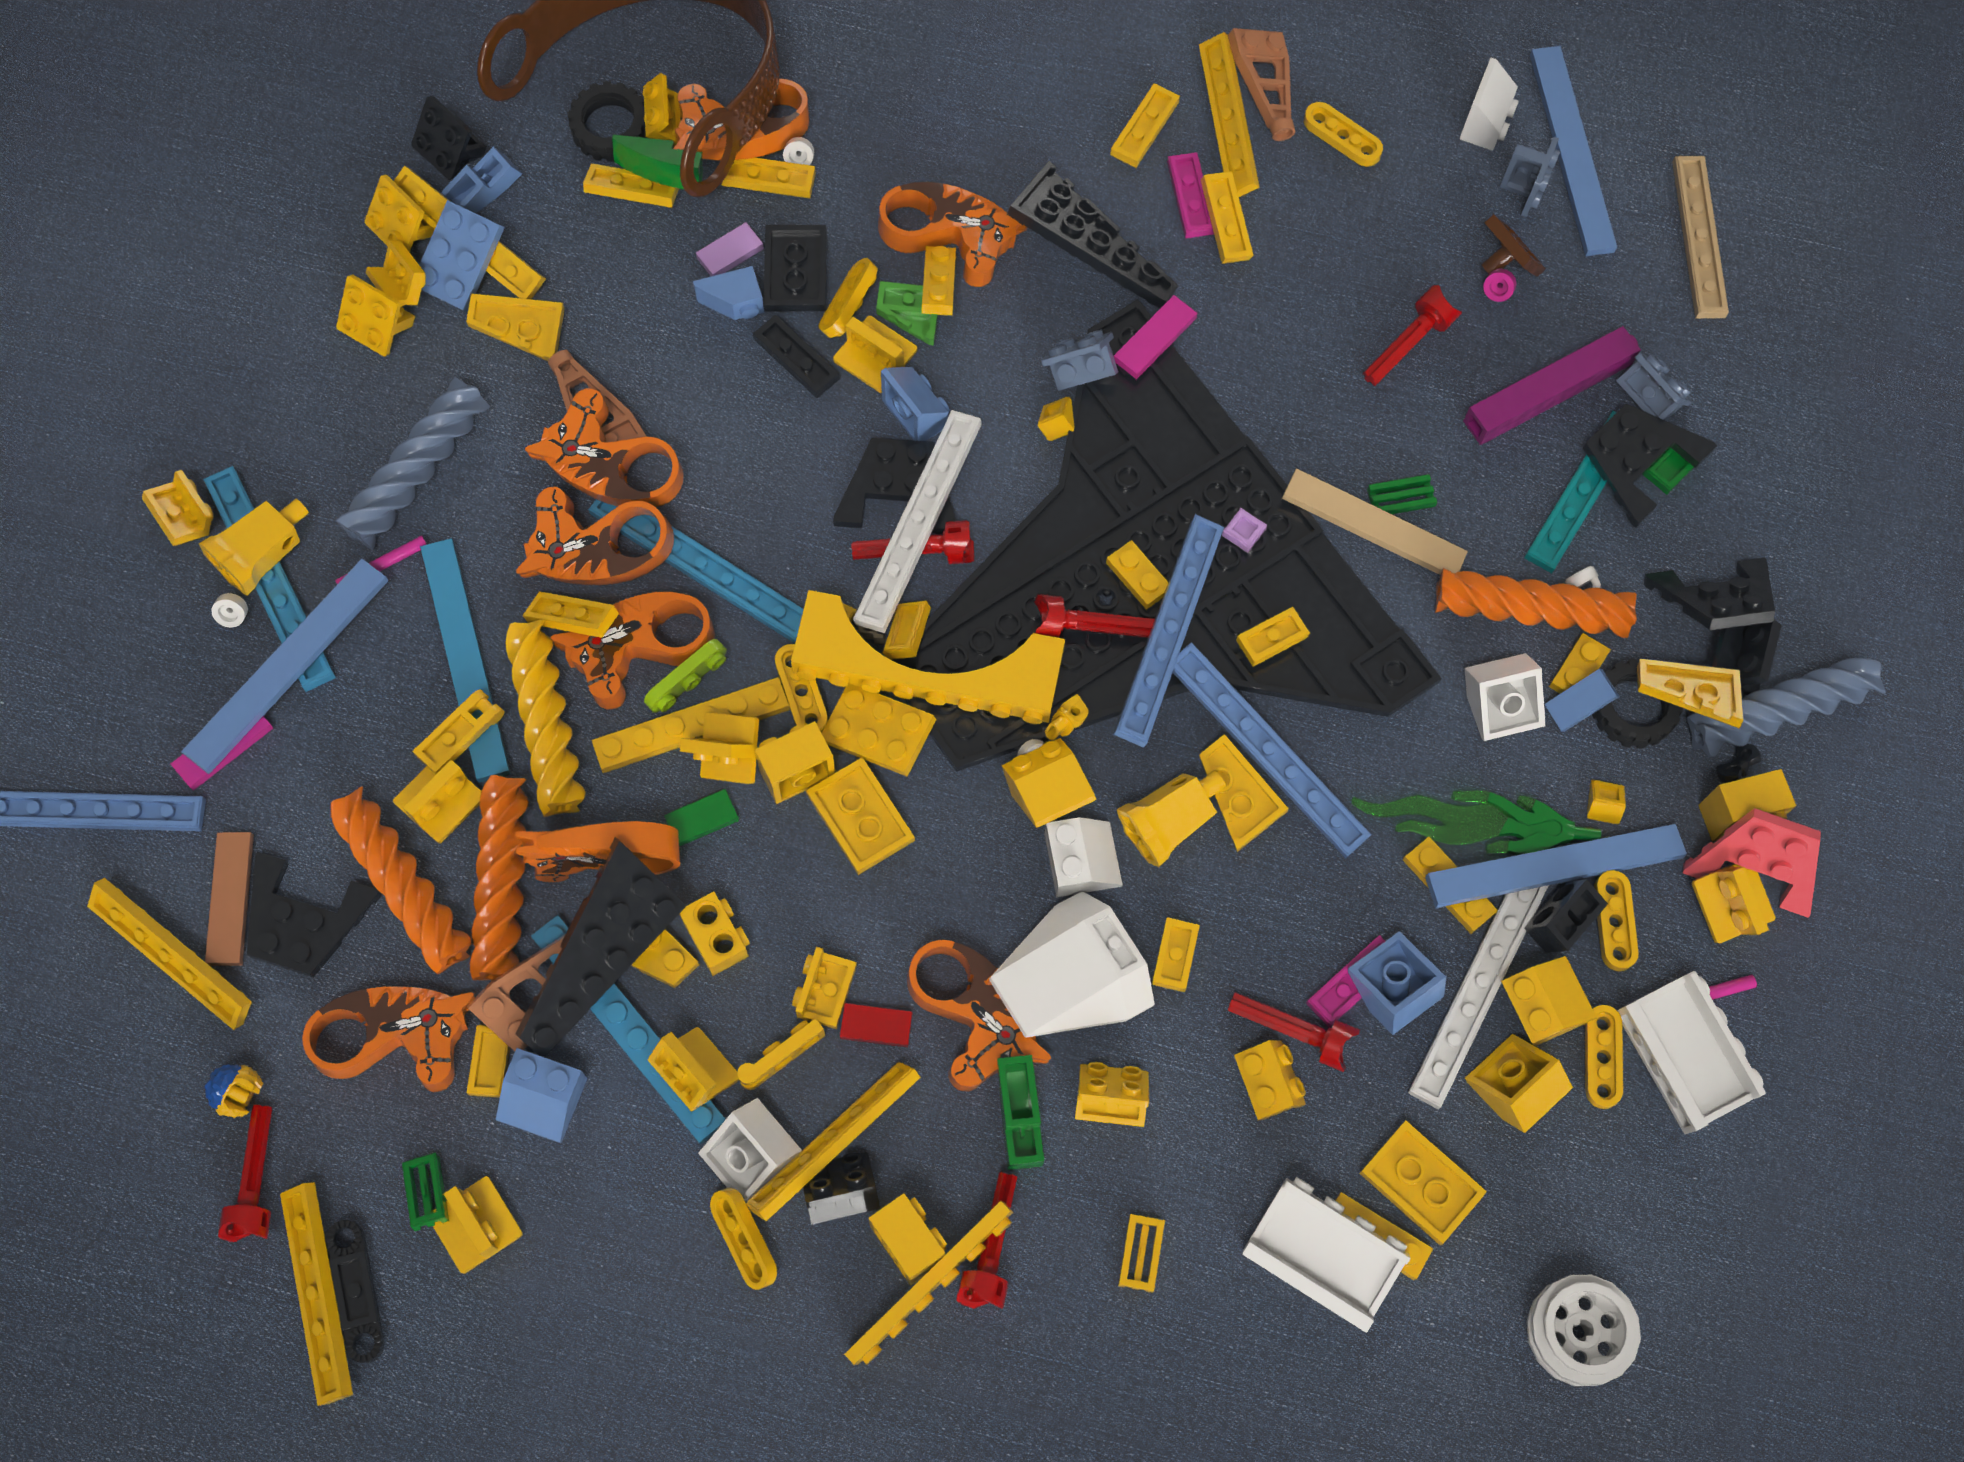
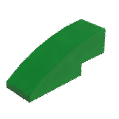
M613 135V156L616 164L645 179L684 189L680 179V163L683 150L673 149L674 141ZM697 151L694 159V176L697 182H701L703 177L702 152Z
M1032 1055L997 1058L1008 1170L1040 1167L1044 1163Z

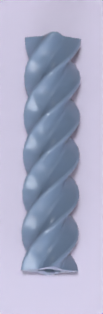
M456 377L453 378L447 392L440 395L433 402L428 415L414 425L408 439L400 443L392 452L388 463L374 473L368 488L358 493L352 500L348 512L335 520L345 529L351 539L361 542L371 550L374 549L376 534L385 532L394 525L396 509L409 506L413 502L416 492L415 485L424 484L432 479L435 473V461L448 458L454 450V438L464 436L472 430L474 414L484 412L490 408V405L481 397L479 389L465 384Z
M1860 655L1858 658L1839 661L1830 668L1811 671L1801 678L1783 681L1772 689L1755 691L1742 699L1743 722L1740 728L1694 713L1687 717L1692 732V747L1694 750L1702 749L1708 757H1714L1720 752L1725 742L1739 747L1744 746L1748 743L1754 732L1773 736L1783 721L1795 725H1803L1812 711L1825 715L1833 714L1841 700L1853 704H1861L1869 690L1885 694L1886 691L1881 680V663Z

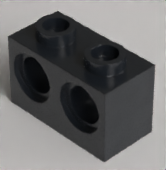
M1587 879L1564 882L1524 929L1545 953L1568 951L1608 903Z

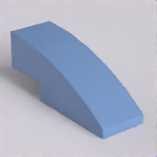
M492 147L473 168L466 165L444 188L441 194L451 202L474 213H478L507 190L522 173L504 153Z

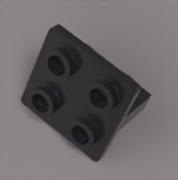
M434 96L426 98L411 146L448 180H453L458 173L461 162L482 157L487 146L473 135L471 129Z
M1774 619V622L1721 629L1712 667L1740 670L1741 691L1746 695L1759 691L1761 683L1768 682L1782 625Z
M867 1152L848 1153L842 1158L832 1160L803 1187L811 1225L880 1209L875 1180Z

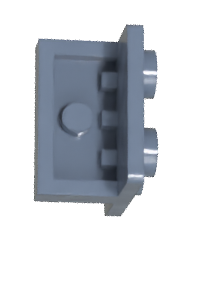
M1553 136L1546 154L1532 147H1525L1519 144L1515 148L1500 188L1528 197L1521 216L1527 217L1531 207L1534 209L1538 207L1550 179L1552 169L1560 154V151L1555 149L1559 140L1557 137Z
M1096 330L1084 335L1085 338L1075 343L1073 338L1056 343V347L1048 350L1049 354L1041 362L1043 366L1050 365L1058 391L1118 373L1109 344L1114 338L1112 332L1103 334L1102 330Z
M1642 353L1637 354L1635 358L1638 361L1616 380L1643 411L1665 421L1683 405L1689 406L1693 403L1688 397L1691 393L1688 387L1681 380L1670 377L1667 373L1671 369L1661 358H1656L1652 354L1649 356Z

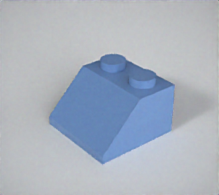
M889 367L881 370L882 401L914 441H927L941 432L948 419L950 410L942 397L937 398L931 391L932 388L928 379L923 374L918 375L913 367Z
M1400 931L1348 968V973L1369 1012L1392 1035L1444 997L1446 976Z
M516 1048L503 1079L496 1121L562 1143L588 1078L582 1070Z

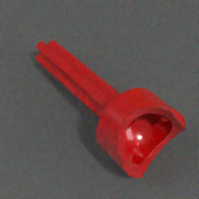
M1432 285L1415 303L1419 316L1363 372L1365 375L1364 379L1367 382H1371L1376 386L1432 328L1444 332L1462 314V311L1455 309L1448 303L1439 285Z
M970 521L945 522L943 535H930L922 554L944 552L949 564L973 562L974 541L970 538ZM891 539L852 542L853 560L882 558Z
M1037 594L1035 598V604L1040 612L1042 623L1035 630V634L1059 638L1063 628L1149 638L1155 619L1065 610L1062 596Z
M1237 992L1234 993L1228 1008L1229 1012L1314 1047H1321L1319 1052L1322 1054L1319 1063L1343 1073L1346 1069L1342 1054L1344 1044L1361 1031L1338 1020H1335L1332 1028L1329 1027L1326 1031L1322 1027Z
M253 1105L240 1190L237 1198L238 1204L222 1208L218 1238L222 1240L237 1242L252 1234L264 1239L268 1238L271 1211L259 1207L258 1204L272 1114L271 1106Z
M1004 1172L999 1173L991 1210L1000 1201H1003L1011 1209L1017 1181L1016 1175H1008ZM1006 1229L998 1237L992 1233L983 1242L986 1249L981 1253L977 1270L962 1272L957 1292L958 1303L972 1309L990 1303L1003 1309L1009 1283L996 1274L1000 1264L999 1259Z

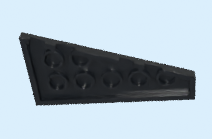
M1049 160L1010 205L1007 215L1160 309L1173 296L1178 285L1154 261H1146L1138 253L1139 247L1132 240L1129 242L1124 240L1118 234L1120 228L1089 198H1081L1073 190L1075 185L1068 178L1063 180L1055 172L1056 166Z
M616 837L610 846L611 852L604 866H600L595 876L597 880L589 896L583 899L560 945L562 949L555 963L550 964L545 974L547 978L539 994L534 996L515 1033L539 1056L545 1057L686 907Z

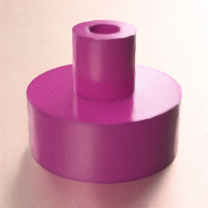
M1506 269L1492 271L1484 282L1486 296L1495 302L1508 300L1516 289V278Z

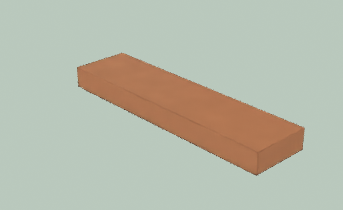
M251 832L217 833L205 962L209 966H243L254 835Z

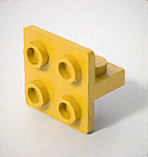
M381 175L364 221L365 224L387 246L389 240L401 241L409 252L414 241L431 238L435 230L423 220L424 211L388 175Z
M349 275L346 278L336 328L385 357L390 354L394 335L413 327L415 315L404 310L398 300L355 275Z
M867 316L863 322L852 317L846 324L847 341L833 356V361L879 393H882L881 370L889 367H905L916 354L917 346L872 316Z
M706 712L704 714L703 738H680V752L693 753L694 760H701V778L754 784L756 773V754L754 749H757L759 719L757 717Z
M450 760L437 774L433 773L426 766L393 799V803L440 844L480 805L481 790L467 779L462 769L455 762Z
M1731 864L1692 881V887L1715 943H1723L1741 934L1759 935L1769 930L1767 923L1774 921L1776 918L1760 876L1756 871Z
M1100 1062L1080 1064L1075 1119L1144 1127L1146 1108L1149 1105V1074L1147 1071H1143L1135 1066H1125L1123 1068L1108 1067Z
M487 1176L463 1191L454 1186L445 1192L444 1196L447 1199L449 1221L444 1223L438 1221L433 1226L462 1274H466L523 1236L521 1228L491 1179Z

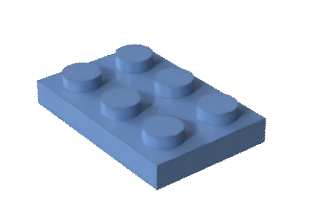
M447 200L420 262V267L426 275V283L421 290L468 312L471 294H476L505 227Z

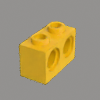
M714 891L687 905L679 914L712 976L749 957L745 947L750 942L741 926L736 929L734 928L729 919L734 916L730 905L725 898L719 900ZM706 912L717 914L716 920L711 924L701 923L700 918ZM723 940L733 942V947L729 952L719 953L715 950L717 944Z

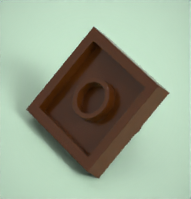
M1494 214L1485 222L1502 245L1481 264L1488 274L1496 269H1504L1513 260L1518 261L1524 269L1536 277L1546 270L1544 265L1507 223Z

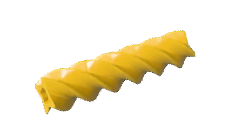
M545 619L530 623H511L506 634L505 643L506 652L512 664V681L518 693V710L525 724L524 740L531 754L530 767L532 776L537 784V802L542 814L548 817L559 813L579 812L580 810L577 805L584 800L585 789L573 779L579 766V760L572 752L566 749L572 737V729L560 719V715L566 706V700L553 689L559 678L560 671L558 667L547 660L553 648V640L541 631V627L545 622Z

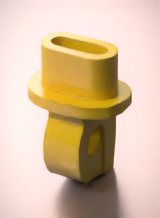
M1078 694L1065 701L1054 714L1051 723L1045 730V735L1048 739L1054 740L1059 735L1068 736L1074 728L1080 727L1083 724L1089 710Z

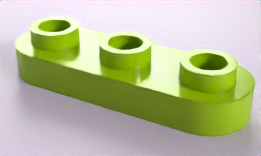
M712 639L704 644L657 683L646 694L644 703L654 713L668 711L676 703L678 696L685 691L693 690L701 682V677L710 670L715 671L723 665L726 660V647L718 639Z

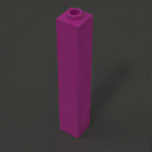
M1622 326L1474 404L1469 408L1463 422L1481 446L1631 366L1636 359L1635 356L1641 351L1638 342Z

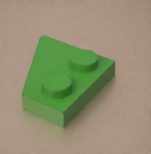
M880 281L876 314L928 345L934 346L938 315L921 314L923 286Z

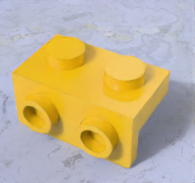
M659 73L643 86L645 133L647 138L674 141L675 147L677 144L675 129L679 127L681 122L678 93L667 88V76Z
M389 240L383 267L366 268V275L374 286L401 303V307L405 305H418L421 289L426 283V275L401 241Z
M182 470L175 471L173 482L143 491L142 500L172 546L209 535L211 521H213L212 509L208 503L202 501L198 495L193 480L188 479Z
M816 947L814 955L808 954L803 967V974L807 975L804 986L797 987L792 1001V1006L796 1007L797 1018L810 1022L816 1018L821 1025L837 1029L857 962L824 953V949Z
M1268 1040L1234 1055L1258 1120H1264L1291 1108H1300L1306 1105L1304 1085L1295 1076L1291 1065L1293 1063L1292 1053L1281 1040Z

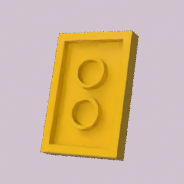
M848 684L823 729L822 735L827 745L859 758L863 757L866 761L908 777L936 722V718L933 714L879 693L867 692L861 686Z
M863 757L806 790L808 798L858 875L915 841L911 830Z
M1406 1120L1359 1173L1440 1246L1444 1244L1487 1193L1484 1188Z

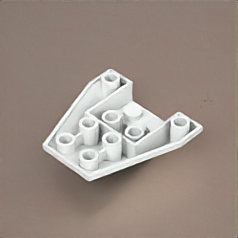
M1083 891L1055 905L989 978V981L1025 1038L1125 1022L1155 1005L1148 966L1111 907Z

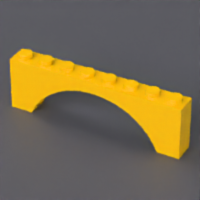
M808 590L793 650L791 666L793 673L805 680L812 681L820 678L829 680L831 684L840 687H846L848 684L856 685L871 693L887 691L902 699L923 698L933 705L948 703L958 705L964 711L975 712L979 709L989 711L993 716L1000 718L1015 716L1023 718L1027 723L1041 724L1042 722L1049 723L1065 639L1033 633L1015 652L990 666L953 674L923 672L898 664L872 648L850 622L843 607L841 596Z

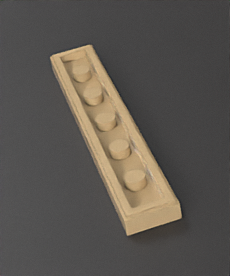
M1675 156L1672 164L1695 319L1726 318L1729 310L1705 156Z
M1297 468L1282 499L1439 575H1441L1442 568L1452 573L1459 572L1468 552Z

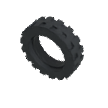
M605 81L602 85L592 84L589 86L590 89L586 91L583 89L578 93L577 100L573 99L570 104L571 110L568 111V119L574 143L577 147H581L582 153L587 156L589 154L592 155L595 160L607 159V162H613L612 137L602 138L591 134L585 128L586 120L590 114L601 107L613 105L623 107L633 114L634 120L631 126L620 135L647 138L644 122V99L641 95L638 96L634 88H627L624 83L617 82V84H612L611 81Z
M1637 659L1628 660L1625 664L1623 662L1617 663L1612 669H1609L1605 674L1615 688L1622 682H1637V665L1639 662ZM1660 700L1662 705L1661 719L1657 724L1650 727H1637L1628 724L1618 716L1612 702L1593 713L1592 716L1593 719L1597 718L1599 730L1601 732L1605 731L1608 734L1607 738L1615 742L1617 740L1624 747L1630 748L1633 745L1637 749L1646 748L1649 744L1654 746L1660 743L1662 739H1665L1679 723L1680 715L1684 708Z

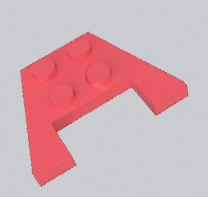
M1754 808L1725 830L1722 838L1715 843H1708L1702 848V853L1694 859L1690 857L1686 860L1682 873L1698 879L1720 870L1723 863L1728 861L1777 880L1785 881L1790 884L1780 898L1779 908L1809 918L1811 915L1821 831Z

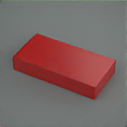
M845 1003L840 1039L908 1048L913 1013L911 1011Z

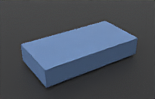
M1598 669L1545 703V706L1560 730L1565 732L1620 696L1603 669Z

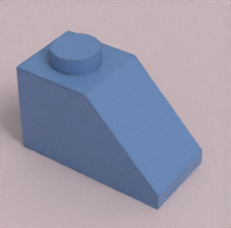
M753 266L693 281L698 303L733 320L751 319L758 314L764 313L763 299Z

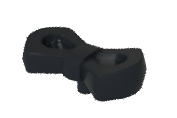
M1752 744L1738 746L1736 758L1731 763L1716 767L1719 779L1724 783L1740 780L1741 776H1746L1750 766L1761 762L1760 751Z

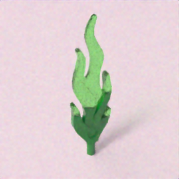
M1479 790L1455 791L1452 793L1451 799L1455 801L1478 802L1482 804L1469 807L1450 805L1421 795L1410 796L1385 804H1372L1355 797L1351 800L1354 806L1366 814L1380 818L1422 815L1437 819L1446 825L1436 826L1426 822L1409 820L1397 824L1395 831H1412L1445 844L1467 845L1501 836H1515L1521 839L1518 841L1491 843L1485 849L1487 853L1500 852L1522 855L1552 849L1561 844L1571 843L1574 839L1584 841L1601 839V829L1575 826V822L1562 817L1548 805L1527 796H1519L1516 801L1518 805L1527 811L1500 795Z

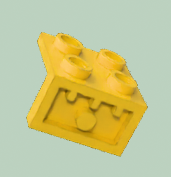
M699 1027L694 1028L678 1039L672 1032L663 1036L647 1059L691 1112L739 1081L736 1069Z

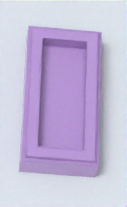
M745 222L696 252V257L709 275L715 276L726 273L762 251L764 246L762 241Z

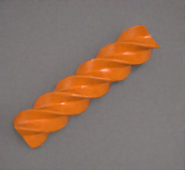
M1442 568L1440 580L1436 584L1435 613L1449 608L1458 616L1470 617L1481 612L1492 621H1503L1513 616L1521 624L1529 626L1536 625L1545 620L1549 625L1558 630H1565L1577 624L1581 629L1590 634L1601 633L1609 628L1617 636L1628 638L1631 627L1636 624L1637 620L1635 611L1637 594L1633 592L1614 594L1602 588L1582 590L1579 587L1565 583L1550 586L1545 582L1534 579L1518 582L1513 578L1503 575L1484 577L1472 571L1452 573Z
M491 775L481 791L480 810L482 819L478 827L480 851L476 860V874L479 882L474 893V907L477 915L472 925V940L475 948L470 959L472 980H494L520 963L517 955L512 950L522 935L521 926L514 915L523 905L524 898L515 883L525 872V863H523L522 857L516 854V848L521 847L523 842L515 838V832L526 831L524 825L519 820L529 805L528 797L521 789V785L527 780L525 778H506Z
M363 786L345 797L333 800L331 802L330 817L336 831L349 843L352 854L358 863L367 869L372 884L385 896L387 905L392 913L403 922L408 937L421 948L422 955L428 966L436 974H440L453 964L469 958L470 955L466 952L471 945L470 936L463 931L452 928V910L446 905L434 902V884L428 879L416 876L417 860L412 854L398 850L399 834L397 830L380 824L381 808L379 804L362 799Z

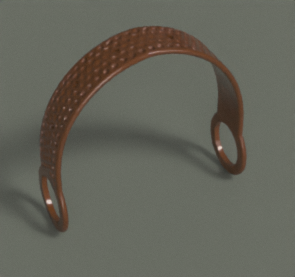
M536 0L523 13H513L503 17L490 30L479 53L477 77L482 92L494 101H505L514 97L529 81L537 60L569 31L609 10L650 0ZM695 0L719 5L740 15L759 33L765 43V48L756 71L740 93L725 108H716L704 115L687 139L681 157L680 179L684 190L692 197L706 196L723 182L734 163L736 154L759 130L776 99L780 67L773 19L766 0ZM520 28L526 38V54L523 64L517 75L509 83L503 86H496L491 76V62L494 51L504 35L513 29ZM723 123L727 139L722 159L715 171L707 179L697 182L694 176V159L697 149L706 133L715 125Z

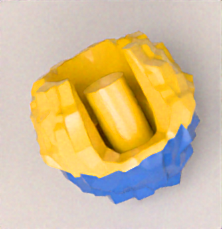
M228 1064L216 1068L210 1074V1080L207 1081L204 1088L211 1108H214L220 1116L225 1115L236 1118L237 1116L243 1117L250 1112L245 1107L249 1105L254 1093L259 1094L263 1082L257 1071L251 1067Z

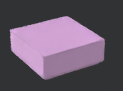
M1240 508L1223 530L1222 536L1248 553L1264 533L1267 525Z

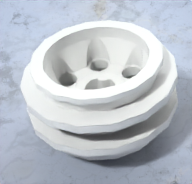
M1570 1275L1547 1285L1533 1300L1526 1321L1528 1343L1537 1362L1555 1379L1573 1386L1602 1385L1622 1376L1634 1362L1641 1341L1639 1317L1629 1298L1612 1282L1594 1275ZM1581 1297L1590 1301L1591 1306L1589 1310L1580 1308L1579 1299ZM1559 1306L1563 1307L1566 1311V1317L1562 1320L1556 1317ZM1603 1315H1606L1611 1328L1607 1329L1602 1326L1600 1320ZM1578 1325L1583 1328L1585 1335L1579 1339L1573 1334V1327ZM1601 1342L1609 1345L1610 1349L1606 1356L1601 1355L1598 1351V1345ZM1576 1351L1584 1354V1364L1573 1359Z

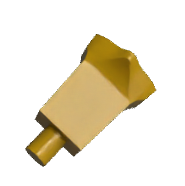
M294 499L280 512L265 501L223 532L210 536L200 542L199 546L205 557L223 575L227 582L248 596L257 586L260 579L300 543L294 525L309 514V512L298 499Z
M1216 771L1211 772L1200 781L1195 776L1182 773L1143 799L1134 803H1127L1117 809L1124 833L1149 864L1160 867L1169 858L1177 845L1217 813L1209 798L1226 787V784L1221 775Z

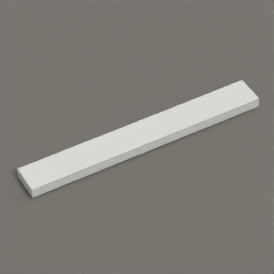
M951 410L853 618L856 625L882 633L886 632L982 425L981 418Z
M1548 886L1505 894L1408 1094L1438 1110L1441 1108L1502 983L1501 981L1504 979L1526 933L1524 928L1533 919Z

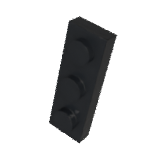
M774 315L753 333V339L816 398L821 396L839 380V373L777 315Z

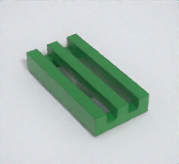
M1430 474L1370 484L1367 488L1371 505L1390 514L1436 507L1437 498L1433 495V485H1430ZM1423 495L1426 497L1425 499L1379 506V503L1406 500L1407 498Z
M437 1153L402 1162L411 1228L414 1231H418L424 1225L431 1227L438 1221L442 1223L448 1222L449 1217L444 1196L445 1190L441 1163ZM429 1163L437 1211L435 1213L433 1212L427 1164ZM415 1167H418L425 1213V1216L421 1217L413 1172Z

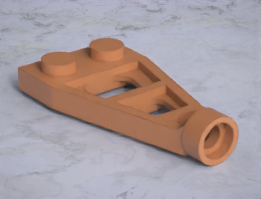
M1233 28L1228 34V39L1234 61L1268 129L1271 131L1273 140L1284 141L1295 135L1296 130L1291 119L1290 63L1283 32ZM1253 62L1272 63L1275 69V79L1260 78ZM1263 90L1277 91L1280 105L1270 104Z
M561 350L549 358L548 365L557 377L567 411L573 400L570 389L584 382L590 389L601 393L608 406L609 413L614 417V421L601 427L605 433L606 443L647 437L632 412L585 370L568 350Z
M565 935L492 980L467 1006L477 1018L513 1051L516 1048L524 1050L527 1046L515 1034L526 1012L510 999V990L525 979H535L543 986L546 979L539 973L538 968L549 957L560 953L562 949L560 945Z

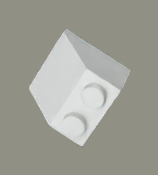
M1490 58L1460 136V140L1492 151L1497 140L1504 141L1510 125L1505 122L1507 116L1513 117L1519 100L1513 99L1518 86L1497 59Z
M1526 653L1464 668L1467 699L1483 741L1545 726L1542 668Z
M1078 817L1046 824L1044 835L1056 897L1075 895L1082 891L1087 893L1122 887L1110 822Z
M756 1098L731 1112L698 1154L727 1188L738 1190L745 1203H747L752 1196L794 1159L802 1149L762 1102Z

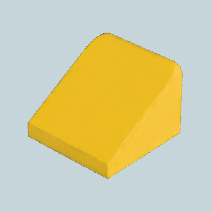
M1069 396L1043 406L1037 426L1048 441L1066 436L1068 431H1074L1072 400Z
M1591 780L1587 818L1619 824L1626 808L1624 786Z

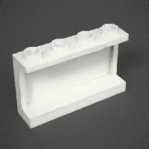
M1692 971L1617 1010L1622 1018V1025L1684 1135L1698 1131L1707 1126L1709 1122L1766 1094L1762 1087L1764 1083L1761 1075L1757 1070L1751 1068L1745 1057L1746 1052L1743 1044L1732 1035L1727 1026L1728 1020L1722 1009L1716 1007L1709 995L1710 989L1707 982L1701 976H1698L1696 971Z
M1296 1177L1294 1181L1286 1178L1244 1247L1242 1254L1367 1333L1374 1321V1315L1404 1265L1408 1264L1411 1259L1410 1255L1405 1252L1408 1246L1391 1235H1388L1387 1239L1379 1236L1374 1232L1376 1226L1359 1215L1355 1220L1343 1213L1345 1207L1329 1196L1324 1201L1312 1194L1314 1187L1302 1179Z

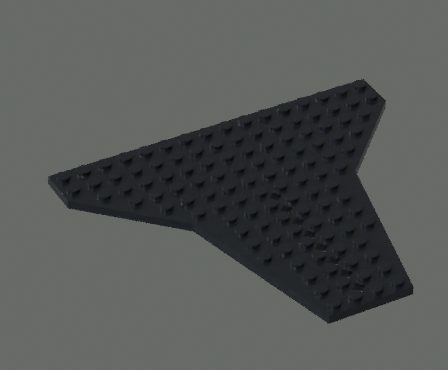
M1137 299L1089 328L1087 334L1096 330H1102L1103 334L1112 332L1114 338L1109 344L1114 357L1152 316ZM1174 343L1138 379L1134 378L1116 363L1118 369L1116 375L1077 385L1073 405L1074 431H1068L1059 484L927 620L916 657L892 659V661L912 669L943 674L969 672L990 666L994 662L1000 661L1015 652L1041 626V615L1035 604L1037 594L1062 596L1065 610L1155 619L1162 599L1146 610L1106 564L1107 557L1132 540L1169 582L1194 515L1196 514L1219 524L1225 529L1239 509L1242 508L1267 525L1266 530L1248 553L1221 535L1180 652L1192 642L1236 690L1389 717L1437 685L1442 679L1404 630L1397 627L1324 536V530L1308 511L1282 499L1287 484L1248 436H1244L1175 350ZM1103 594L1105 597L1111 595L1113 597L1111 605L1102 606L1099 604V595ZM1294 607L1309 630V637L1253 667L1237 643V636ZM1063 628L1059 638L1065 639L1064 652L1049 723L1031 724L1025 722L1023 718L1015 716L1000 718L993 716L989 711L979 709L975 712H969L953 704L950 708L941 707L940 705L928 703L926 699L917 697L904 700L908 705L935 716L936 722L929 735L957 772L1018 751L1025 742L1031 739H1039L1043 742L1049 740L1045 735V730L1051 723L1054 714L1065 701L1076 694L1081 697L1089 713L1080 727L1074 728L1073 731L1121 715L1148 638ZM1173 673L1163 700L1189 691Z

